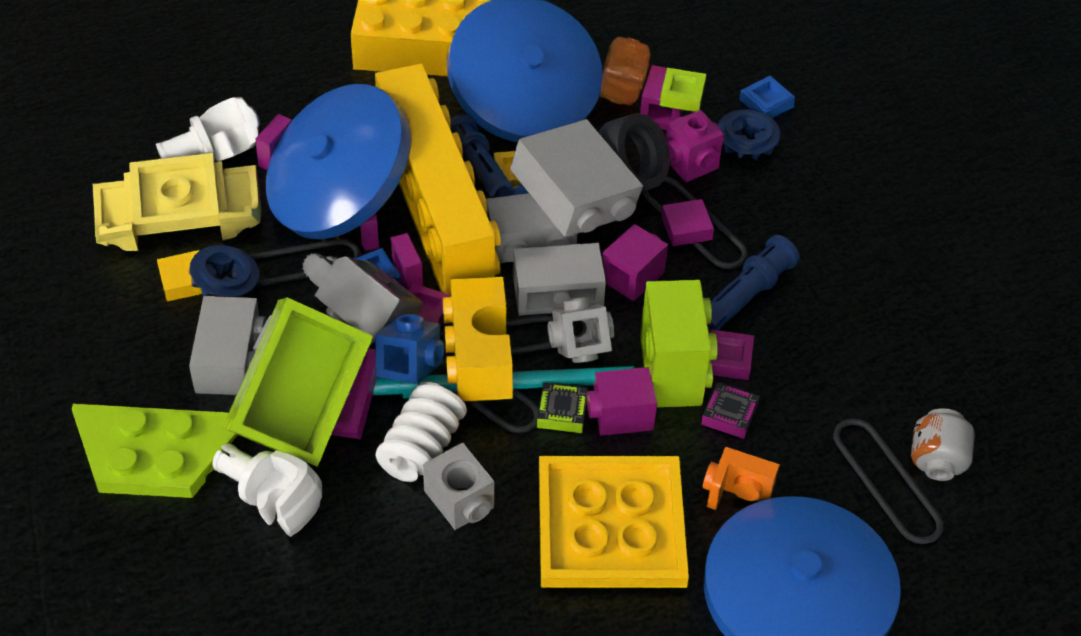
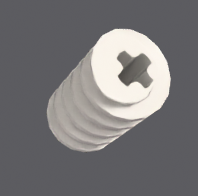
M421 382L413 389L409 401L404 404L401 414L396 417L392 428L388 430L384 442L379 445L376 451L378 463L386 472L400 481H416L418 475H423V464L443 453L442 448L448 446L451 440L450 434L456 432L459 420L463 419L466 415L467 408L465 403L456 394L437 383Z

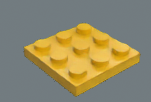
M539 456L541 588H687L689 574L679 456Z

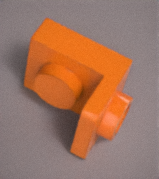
M725 447L719 464L711 462L705 475L703 489L710 491L707 507L716 510L724 490L735 493L738 497L748 501L756 500L760 502L771 499L780 464Z

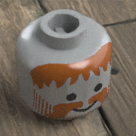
M935 409L930 411L928 415L917 420L914 427L911 449L913 463L920 470L924 471L929 478L939 481L950 480L954 475L967 471L973 459L975 439L973 426L964 419L962 414L955 410Z

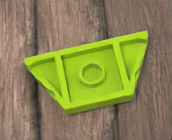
M73 404L72 406L75 422L99 493L193 498L206 482L207 475L215 470L213 468V459L216 452L220 450L227 455V452L221 446L227 443L231 444L238 436L222 428L229 414L226 412Z

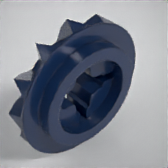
M750 109L735 110L723 116L718 123L724 134L723 144L725 153L737 152L739 159L744 155H750L755 160H757L760 154L771 155L773 148L779 144V126L765 113ZM743 129H745V132L748 133L750 137H754V139L750 140L747 139L745 135H742Z
M225 245L210 246L197 252L190 262L189 274L191 275L192 287L201 288L203 296L215 295L218 297L242 298L244 294H253L259 280V268L254 259L246 252L235 247ZM232 269L231 278L227 276L222 280L216 278V274L222 275Z

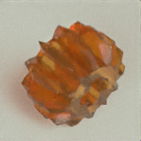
M617 37L613 40L602 70L600 92L602 98L609 99V102L619 105L623 103L630 106L639 98L651 56L648 45L639 43V40L629 37L627 39Z

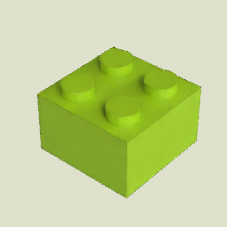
M700 280L646 282L640 341L644 367H649L657 407L702 406L705 388L712 387L713 372L710 360L717 359V338L715 333H708L707 325L711 324L712 319L710 298H703Z

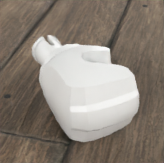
M233 97L209 108L200 118L198 116L189 118L191 123L189 132L162 143H156L161 159L213 153L214 161H221L251 149L256 145L255 138L259 135L260 121L254 108L249 106L243 97Z
M230 443L221 446L225 452L230 454V457L220 450L216 452L213 459V468L239 482L238 492L240 498L250 505L257 506L260 515L268 525H272L277 512L278 523L285 533L291 537L299 532L317 512L322 498V482L313 469L303 460L277 450L275 452L263 451L252 457Z

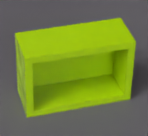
M290 298L278 300L222 428L275 451L291 454L309 465L318 467L373 336Z

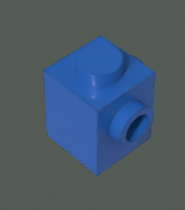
M406 314L398 316L396 320L375 334L376 377L417 384L442 362L444 343L440 340L439 323L424 321L423 317L419 315Z

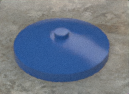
M490 0L478 6L460 23L450 44L447 56L449 83L462 109L486 131L513 142L585 120L594 108L601 92L602 64L592 38L573 16L556 5L543 0Z
M351 84L333 89L308 104L288 125L276 144L269 162L266 176V195L269 207L277 220L299 236L309 239H328L350 232L372 217L384 205L397 187L409 158L411 133L409 121L402 107L383 90L367 84Z
M795 496L777 497L747 506L728 519L720 528L710 545L704 571L705 599L713 620L724 636H887L893 625L900 602L901 588L898 569L891 552L881 537L867 523L853 513L819 499Z

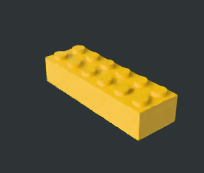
M422 63L375 73L376 87L387 93L402 107L409 121L411 133L410 152L399 185L440 291L451 295V279L495 277V275L500 274V262L495 251V246H500L501 244L499 228L495 220H488L485 195L482 190L476 191L474 187L475 176L470 161L464 162L462 159L463 149L459 134L457 132L451 133L450 115L447 106H440L439 91L435 79H428Z

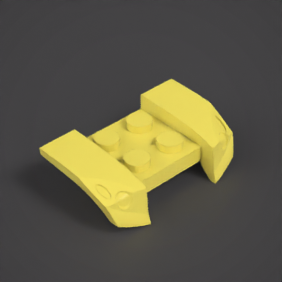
M213 153L129 163L130 172L124 173V181L93 184L96 243L105 246L113 244L125 251H138V235L220 226L222 239L226 240L236 237L245 228L256 226L261 220V200L256 166L223 169L222 161L214 162Z

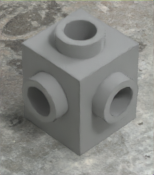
M580 297L564 300V308L552 310L554 321L548 322V335L552 348L557 347L558 353L567 358H572L573 363H581L598 359V353L612 351L610 338L614 337V325L611 314L606 312L605 306L590 303L589 297ZM580 320L583 324V330L579 335L574 336L572 322Z

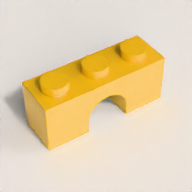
M503 277L451 279V297H443L444 324L453 323V326H445L446 353H455V356H446L448 384L457 383V395L462 401L513 399L512 357L509 335H506V300Z

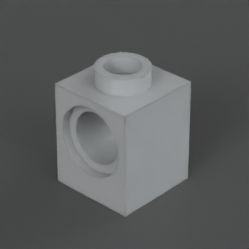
M464 443L423 464L424 491L454 530L468 522L475 523L480 521L494 508V480ZM465 488V489H467V490L459 491V490H455V489Z

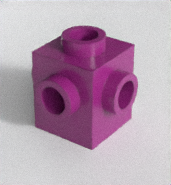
M701 110L667 123L666 140L670 150V166L685 183L719 168L724 134L715 122H712Z

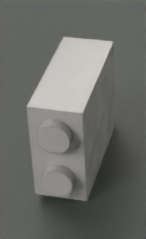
M587 119L519 139L510 168L564 237L580 232H590L598 226L616 220L622 221L627 219L635 211L636 203L643 187Z

